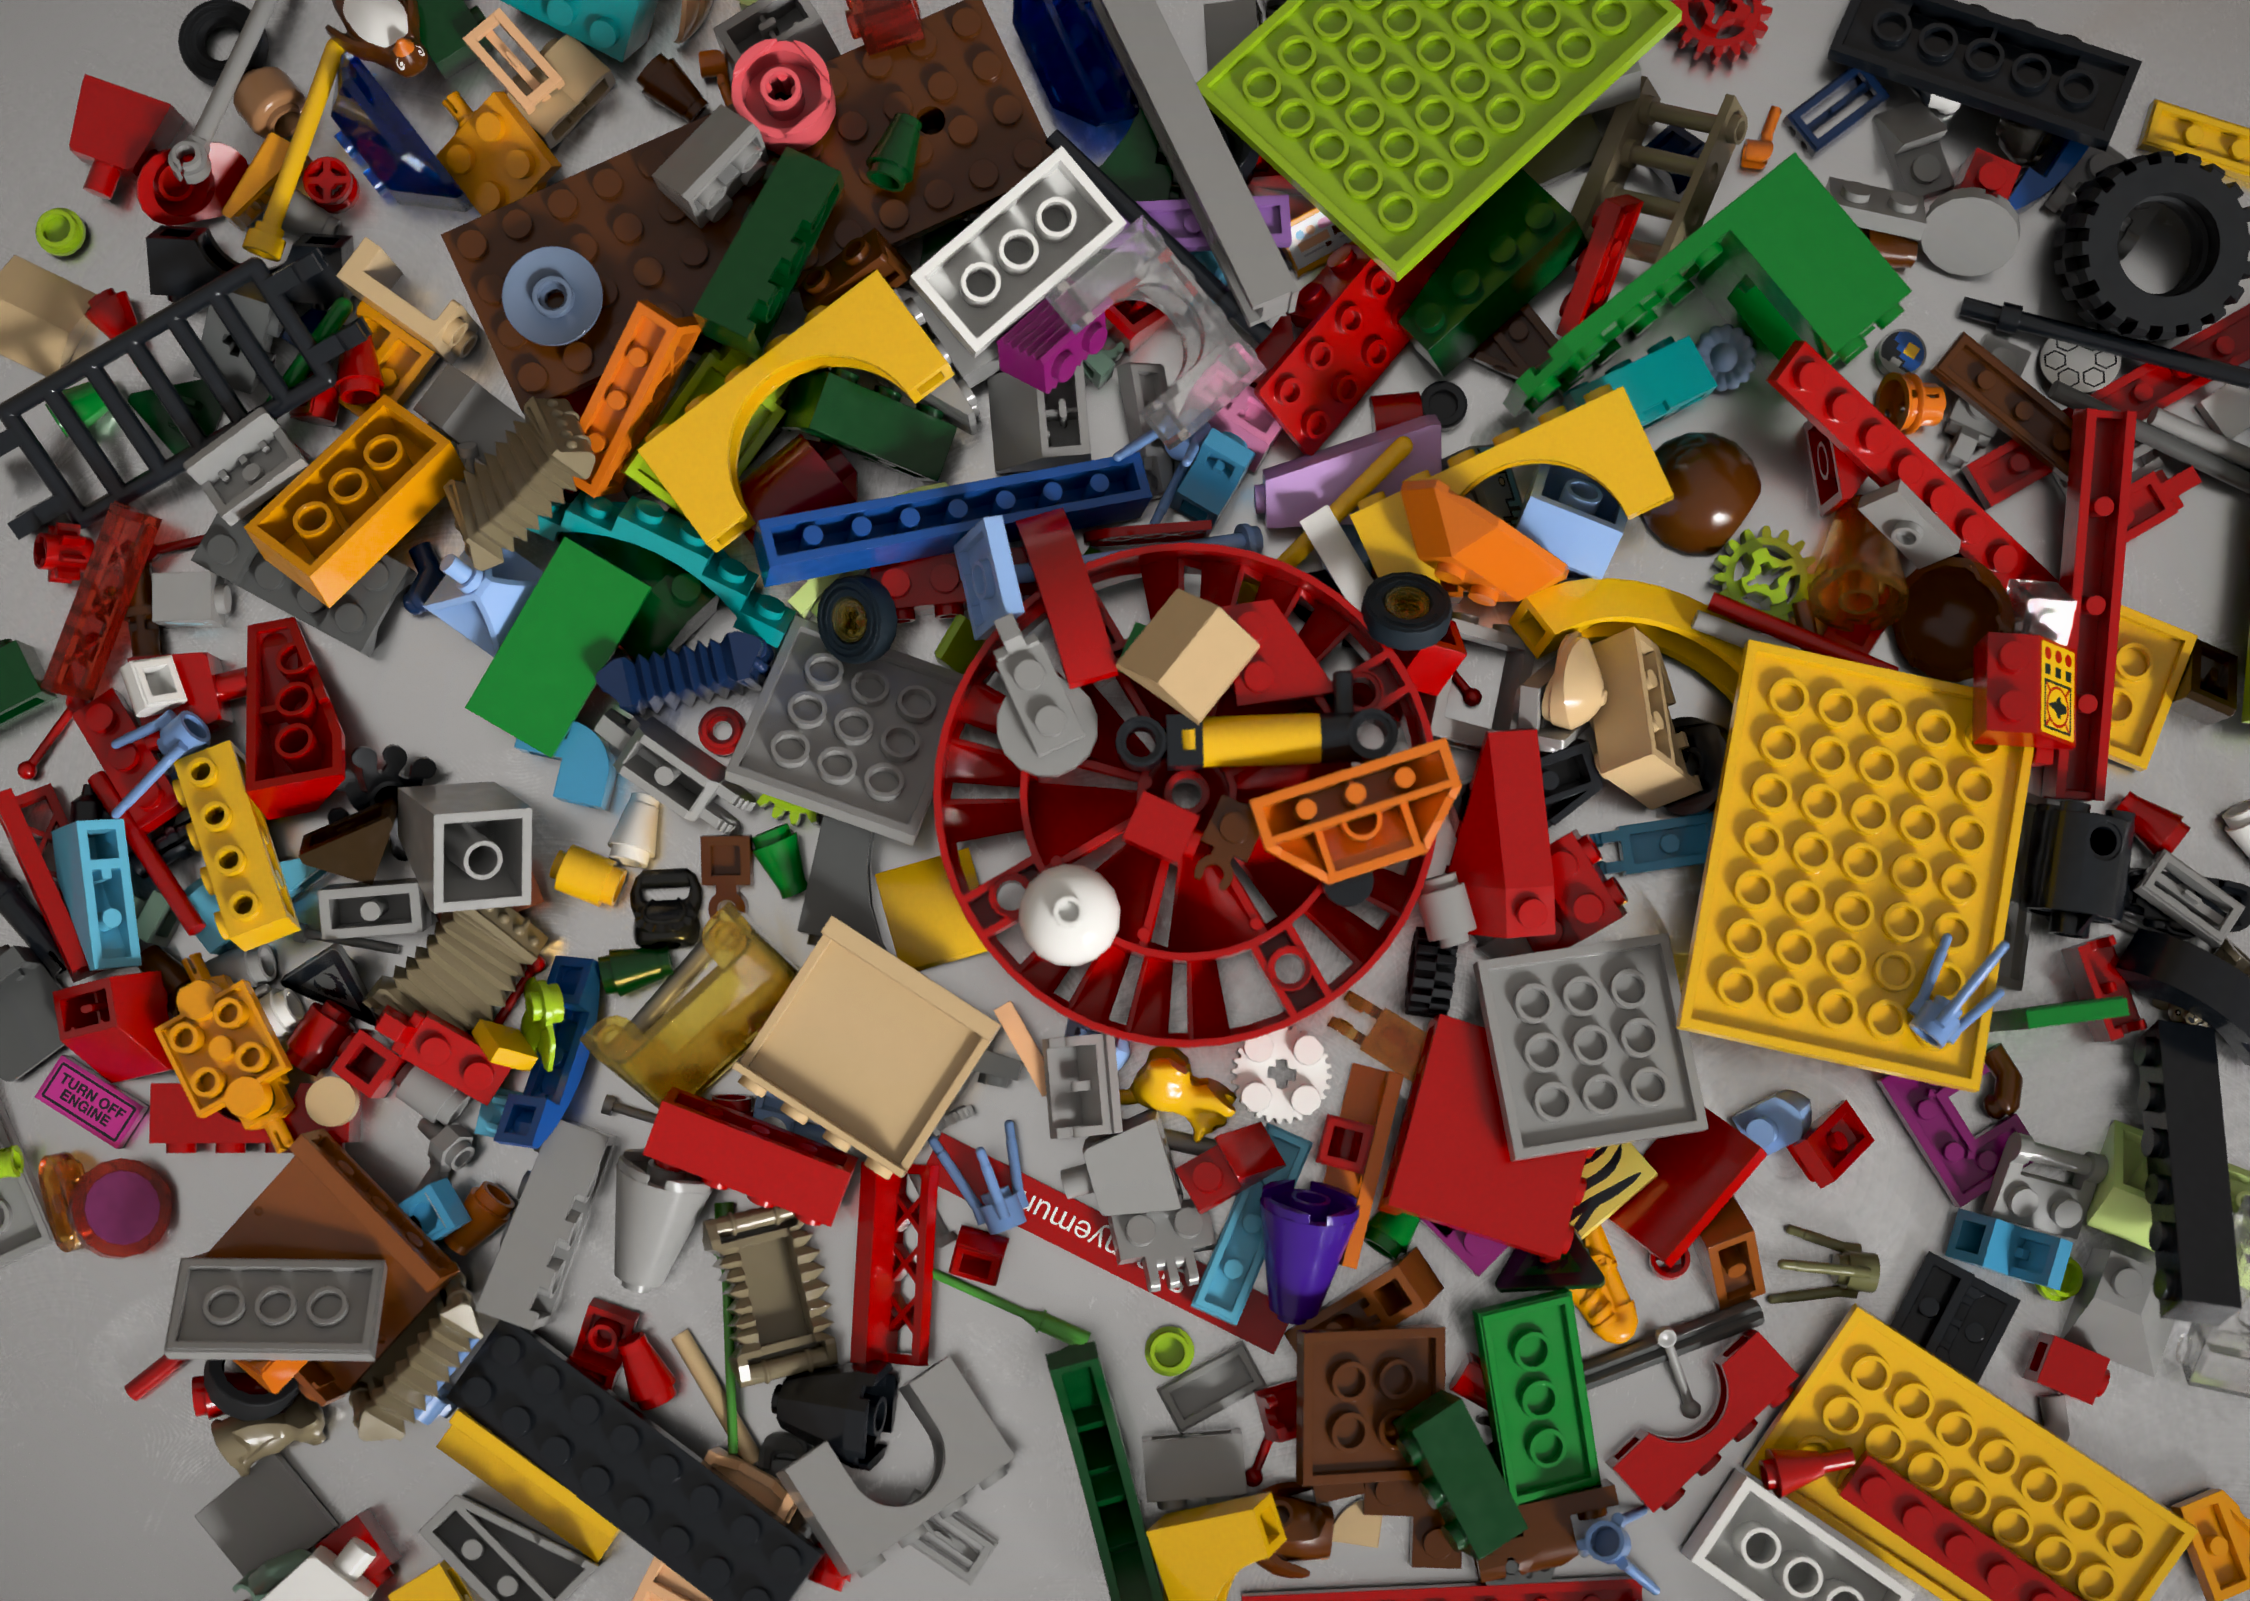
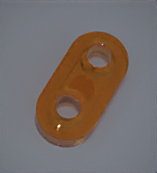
M69 1152L44 1156L39 1163L38 1177L55 1243L60 1250L66 1253L87 1248L91 1245L95 1232L89 1226L84 1210L87 1197L84 1188L86 1182L85 1169L82 1163Z

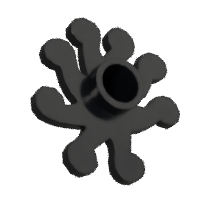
M395 744L386 746L382 752L386 764L383 769L377 770V753L371 747L359 746L351 753V759L356 766L362 768V776L367 790L360 789L356 774L350 769H345V780L336 789L346 792L350 803L357 811H361L390 797H394L398 804V788L422 786L424 779H429L435 775L437 770L435 762L427 756L417 757L410 765V773L407 778L400 773L407 762L406 751L402 747ZM397 806L394 826L390 834V847L393 856L397 860L408 861L398 837ZM342 807L331 808L327 815L328 824L349 816L348 811Z

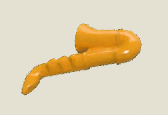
M1599 1225L1583 1239V1246L1589 1249L1590 1256L1604 1275L1605 1285L1601 1288L1569 1290L1572 1292L1573 1304L1576 1305L1589 1323L1592 1331L1606 1342L1622 1344L1630 1340L1635 1334L1638 1325L1637 1311L1634 1305L1635 1302L1633 1299L1631 1300L1619 1274L1616 1258L1602 1225Z

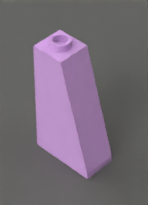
M1436 414L1424 415L1317 451L1313 456L1305 455L1263 469V484L1254 485L1255 514H1264L1267 528L1302 527L1299 521L1327 504L1330 506L1401 436L1411 439L1413 443L1411 453L1368 496L1380 491H1384L1386 497L1391 496L1401 490L1402 481L1425 470H1429L1431 476L1442 471L1441 423ZM1358 506L1350 514L1359 511ZM1350 514L1340 523V525L1353 524L1350 518Z

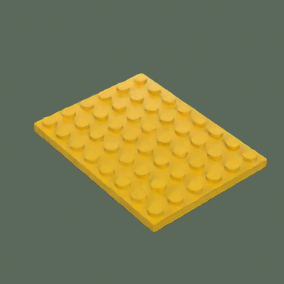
M1749 639L1744 644L1676 1029L1975 1093L1980 1091L1993 1006L1967 1027L1953 1045L1947 1042L1943 1049L1932 1046L1913 1032L1909 1027V1023L1915 1016L1910 1014L1907 1009L1919 993L1943 934H1951L1952 941L1929 997V1000L1932 1001L1937 995L1944 996L1951 1001L1988 955L1993 952L2001 941H2004L2034 747L1972 744L1973 687ZM2000 960L1960 1008L1963 1012L1961 1017L1996 989Z

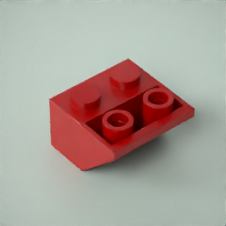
M161 970L109 976L52 992L60 1041L110 1083L174 1070L154 1028L169 1021L167 1011L168 995L163 986Z

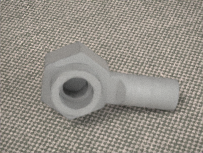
M424 1117L420 1120L417 1128L430 1140L427 1155L430 1158V1169L413 1194L430 1183L448 1177L451 1169H461L472 1159L475 1153V1149L472 1146L473 1136L462 1125L443 1126L439 1121L433 1124Z

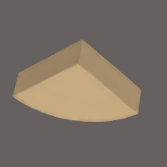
M1361 1498L1347 1506L1334 1519L1332 1541L1378 1548L1383 1516L1363 1515V1499Z

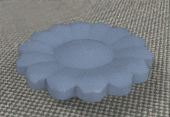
M1724 324L1722 327L1718 325L1712 326L1708 333L1701 334L1700 342L1695 345L1718 385L1716 389L1718 391H1725L1727 388L1731 390L1737 389L1740 383H1746L1749 380V373L1756 368L1754 359L1757 356V351L1752 347L1753 339L1751 336H1745L1743 328H1734L1732 324Z

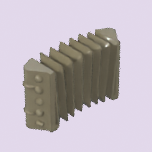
M532 396L524 405L526 423L513 420L516 433L505 430L507 443L495 441L497 456L484 453L486 466L474 462L475 474L463 470L465 483L450 479L443 486L455 518V528L462 536L465 543V553L470 556L475 569L484 571L503 563L502 548L514 552V537L527 542V528L540 530L538 515L552 518L551 501L565 504L563 488L577 492L573 476L585 480L590 477L596 460L591 448V440L585 435L579 422L580 417L574 412L571 403L567 399H537Z
M512 907L442 912L441 921L436 922L435 935L428 934L427 948L416 946L415 958L407 956L405 968L395 965L393 977L382 975L365 996L362 1003L369 1008H374V1012L379 1016L387 1004L411 1017L414 1010L424 1014L430 1011L468 1033L467 1030L472 1031L480 1019L493 1020V1006L506 1007V994L504 990L516 992L515 976L525 977V964L532 965L536 961L549 937L534 926L529 918H524Z
M777 1206L773 1208H754L737 1213L728 1212L725 1216L703 1221L702 1242L704 1251L711 1252L720 1257L712 1267L725 1270L719 1281L730 1284V1286L722 1294L735 1299L726 1311L735 1316L727 1326L736 1329V1331L728 1339L739 1345L729 1357V1362L740 1388L764 1382L769 1384L771 1380L806 1371L812 1373L814 1369L838 1363L835 1337L823 1332L834 1322L821 1316L832 1305L819 1298L830 1287L829 1284L817 1279L826 1268L813 1261L821 1250L806 1246L814 1233L800 1230L804 1223L799 1221L793 1212Z
M452 1261L460 1269L459 1264ZM461 1269L349 1391V1403L353 1407L354 1412L353 1424L357 1428L358 1436L361 1440L383 1441L397 1439L401 1441L406 1435L404 1420L415 1424L414 1408L426 1411L425 1395L438 1397L437 1381L450 1382L448 1367L461 1368L458 1352H472L469 1338H483L484 1333L477 1311H474L476 1306L473 1296L466 1288V1277L461 1272Z

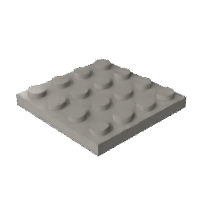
M795 616L726 768L725 780L913 846L933 798L935 760L941 730L952 697L964 674L893 649H889L880 659L867 663L850 664L840 661L827 651L820 638L818 624Z
M1669 933L1481 960L1473 964L1511 1162L1709 1129L1689 1031L1676 1029L1681 992Z

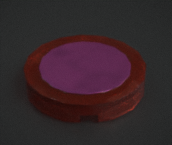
M119 1158L102 1162L79 1178L70 1193L67 1214L70 1225L72 1224L73 1230L77 1234L76 1238L84 1248L100 1257L120 1260L142 1254L160 1241L170 1225L172 1201L168 1186L157 1171L140 1161Z

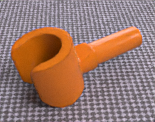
M717 49L700 51L698 55L701 77H717L718 87L725 106L733 104L729 67L724 54Z
M1771 106L1759 140L1745 139L1741 153V167L1763 169L1766 167L1767 161L1773 152L1772 139L1782 112L1780 107Z

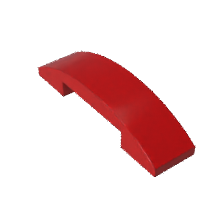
M1063 507L1015 521L1028 564L1031 566L1069 689L1118 676L1115 659L1091 581Z

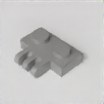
M1192 1199L1183 1200L1181 1208L1176 1210L1108 1216L1117 1265L1142 1261L1146 1284L1150 1293L1161 1290L1158 1271H1164L1168 1289L1180 1287L1177 1268L1183 1267L1185 1281L1188 1286L1199 1284V1274L1194 1252L1212 1250L1217 1244L1209 1211L1200 1214Z

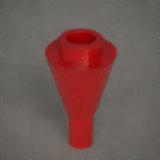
M109 288L98 293L88 301L91 309L87 311L85 317L109 339L138 324L127 291L116 293L113 288Z
M1850 1447L1823 1453L1818 1451L1767 1448L1765 1450V1460L1759 1461V1473L1764 1488L1767 1491L1773 1490L1779 1499L1823 1477L1825 1473L1855 1467V1457Z

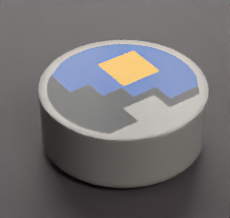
M1907 329L1891 331L1878 343L1875 350L1876 365L1885 376L1892 372L1901 373L1902 375L1907 372L1915 374L1922 368L1927 356L1926 346L1922 338L1915 332Z

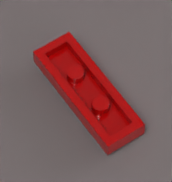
M1624 194L1606 198L1597 208L1592 219V228L1594 230L1588 247L1582 251L1576 262L1575 271L1578 274L1572 291L1564 298L1559 309L1561 321L1556 334L1564 337L1607 302L1644 201L1632 195Z
M113 687L71 714L121 799L160 761L156 752L146 749L144 738L118 749L111 747V742L114 739L140 727L121 693ZM167 770L128 808L138 828L144 830L146 834H149L188 808H183L180 805L172 786L173 779Z

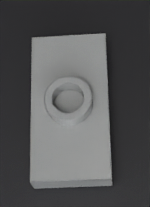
M1901 479L1861 496L1858 510L1918 569L1959 553L1962 540Z

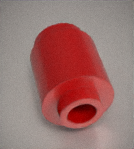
M326 1000L323 1005L313 1002L286 1041L289 1047L285 1054L290 1063L313 1076H318L323 1068L328 1069L337 1057L336 1052L340 1045L355 1030V1027L349 1022L352 1014L331 1000Z

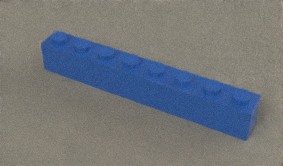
M1136 452L1119 462L1115 461L1113 457L762 519L758 520L753 545L764 587L953 553V546L984 517L1002 515L1008 542L1021 540L1015 521L1062 507L1072 530L1141 518L1152 499V493L1141 454Z

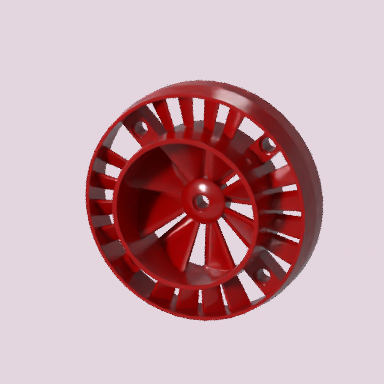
M1187 542L1154 544L1123 550L1085 563L1115 663L1118 662L1128 638L1124 639L1098 596L1097 590L1124 581L1142 578L1150 620H1152L1177 588L1184 591V574L1201 575L1200 598L1219 606L1221 609L1222 606L1237 604L1241 584L1244 581L1259 586L1254 602L1273 599L1286 619L1289 618L1297 603L1312 612L1298 633V636L1318 664L1344 638L1365 660L1364 663L1350 671L1353 673V683L1359 682L1367 685L1371 689L1373 699L1372 703L1364 707L1354 705V712L1370 708L1384 710L1393 705L1403 729L1408 749L1434 741L1420 695L1395 651L1372 639L1366 631L1368 629L1363 613L1338 592L1312 575L1283 561L1250 550L1219 544ZM1039 590L1023 602L1025 612L1015 619L1023 637L1027 636L1047 619ZM997 629L987 638L966 669L952 697L941 730L935 760L933 788L935 829L941 859L949 883L966 920L987 951L1032 996L1064 1017L1091 1030L1121 1040L1151 1046L1176 1048L1222 1046L1255 1039L1284 1029L1318 1012L1343 995L1369 972L1391 946L1408 920L1423 889L1433 858L1436 837L1426 854L1409 859L1404 875L1384 868L1372 871L1374 885L1371 894L1366 900L1388 912L1378 930L1345 907L1332 903L1322 893L1320 880L1265 851L1259 835L1248 862L1245 863L1236 858L1235 860L1277 915V917L1265 923L1234 871L1232 882L1225 891L1218 889L1223 879V873L1217 866H1208L1200 880L1194 878V870L1199 860L1207 855H1211L1213 851L1212 847L1200 842L1192 860L1182 856L1178 864L1168 947L1152 942L1151 938L1170 863L1129 844H1125L1094 870L1100 873L1114 888L1120 905L1119 930L1111 946L1091 962L1069 1002L1054 993L1071 966L1055 965L1039 957L1034 951L1019 964L996 937L999 933L1019 922V909L1006 910L998 903V893L1004 885L1017 883L1026 890L1028 884L1042 871L1061 864H1072L1124 833L1143 791L1177 805L1172 798L1174 787L1183 782L1195 785L1201 795L1200 801L1194 807L1183 809L1200 816L1195 828L1205 832L1222 794L1238 802L1249 804V800L1333 774L1352 766L1351 763L1233 766L1231 768L1230 766L1203 767L1202 770L1167 771L1166 758H1162L1161 762L1151 770L1143 772L1130 770L1121 763L1115 749L1117 731L1125 721L1099 692V689L1116 679L1138 716L1151 717L1159 722L1162 728H1165L1166 715L1182 713L1129 676L1118 672V676L1080 686L1090 697L1098 717V737L1090 756L1077 768L1137 782V790L1040 783L1041 777L1020 770L1005 755L1002 749L963 739L968 724L997 734V715L1006 695L987 685L995 671L1000 674L996 665L998 661L993 651L1004 646ZM1055 669L1057 675H1058L1059 677L1064 678V677ZM1232 682L1206 716L1334 712L1333 694L1237 709ZM1135 733L1128 737L1126 746L1130 753L1139 757L1148 756L1151 753ZM954 783L1020 787V798L953 799ZM1024 830L1031 856L970 891L961 864L957 843ZM1302 914L1312 921L1352 961L1329 984L1326 983L1292 925ZM1249 952L1284 1012L1249 1025L1229 1029L1216 961ZM1132 955L1143 959L1128 1020L1126 1025L1110 1021L1109 1017L1130 956ZM1290 955L1301 962L1302 975L1296 983H1284L1276 976L1275 964L1280 957ZM1173 964L1187 965V1033L1168 1032Z

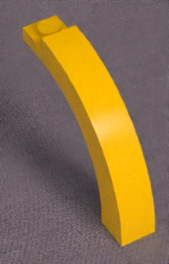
M1588 578L1567 581L1552 585L1523 599L1508 621L1537 659L1559 649L1561 641L1569 633L1578 631L1583 637L1589 639L1590 642H1598L1634 626L1656 643L1661 653L1682 662L1716 686L1734 705L1744 648L1692 629L1691 624L1698 610L1731 623H1736L1708 611V605L1679 592L1653 584L1616 578H1602V580Z

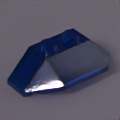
M1013 0L1012 23L1052 108L1095 127L1130 120L1138 114V100L1091 6V0Z
M344 51L340 58L331 109V117L340 127L341 131L335 134L334 137L352 159L361 154L370 166L363 174L380 196L389 191L399 204L467 212L474 207L362 61Z

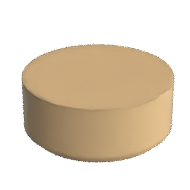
M336 1076L317 1080L309 1088L305 1099L306 1110L312 1120L327 1127L341 1126L348 1123L356 1115L360 1103L357 1089L343 1078Z

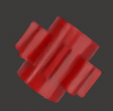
M57 522L56 526H48V533H39L37 535L33 548L34 564L37 569L49 570L48 582L72 584L73 580H80V573H89L95 559V546L91 537L80 536V524Z

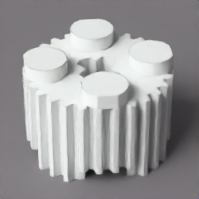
M1291 1026L1289 1029L1286 1027L1242 1042L1244 1048L1236 1050L1239 1056L1232 1059V1063L1236 1067L1231 1069L1230 1073L1235 1075V1078L1231 1080V1084L1237 1086L1234 1094L1241 1095L1239 1103L1246 1106V1111L1255 1112L1254 1117L1256 1118L1264 1116V1121L1271 1122L1273 1119L1274 1123L1281 1124L1283 1119L1285 1123H1292L1293 1117L1298 1121L1303 1120V1115L1310 1116L1320 1107L1321 1100L1326 1098L1323 1091L1330 1089V1085L1326 1083V1080L1331 1079L1332 1075L1327 1073V1069L1331 1068V1064L1325 1063V1059L1329 1056L1327 1053H1324L1323 1045L1315 1036L1307 1035V1030L1305 1029L1298 1032L1297 1026ZM1276 1060H1284L1286 1068L1293 1070L1292 1081L1287 1080L1286 1087L1282 1089L1276 1088V1080L1268 1078L1267 1075L1269 1067H1276Z

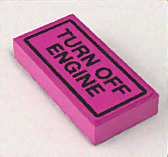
M68 1055L60 1056L34 1096L116 1149L124 1147L149 1106Z

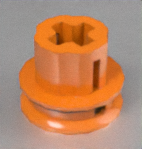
M1892 372L1887 374L1880 382L1876 394L1875 407L1904 435L1908 436L1915 433L1920 426H1935L1941 422L1946 408V395L1944 389L1938 386L1937 383L1922 382L1917 374L1907 372L1902 375L1901 373ZM1885 410L1889 411V417L1885 415Z

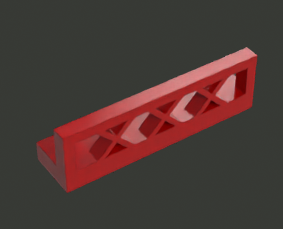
M51 783L18 796L14 795L11 788L1 791V826L73 983L104 971H90L71 916L62 900L63 894L61 889L59 888L58 890L54 881H57V873L49 870L43 859L48 843L53 844L51 831L55 830L56 825L60 828L69 824ZM46 800L53 814L46 831L28 826L21 809ZM34 837L41 840L39 847Z
M861 1162L850 1363L863 1364L872 1360H880L893 1364L928 1366L939 1165L912 1164L904 1177L900 1178L893 1173L890 1179L887 1180L866 1167L864 1162ZM907 1174L921 1175L920 1197L913 1204L906 1195ZM910 1224L913 1225L918 1233V1245L911 1254L903 1244L904 1231ZM907 1274L915 1282V1296L908 1304L900 1294L901 1281ZM905 1323L913 1334L912 1354L897 1352L898 1331Z

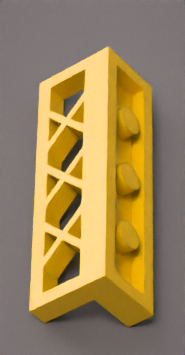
M457 1409L448 1421L452 1425L436 1447L598 1563L621 1530L582 1502L574 1493L516 1449L473 1419L463 1409Z

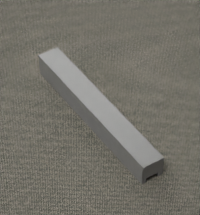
M1091 0V6L1248 326H1254L1286 312L1288 314L1295 312L1299 289L1156 1Z

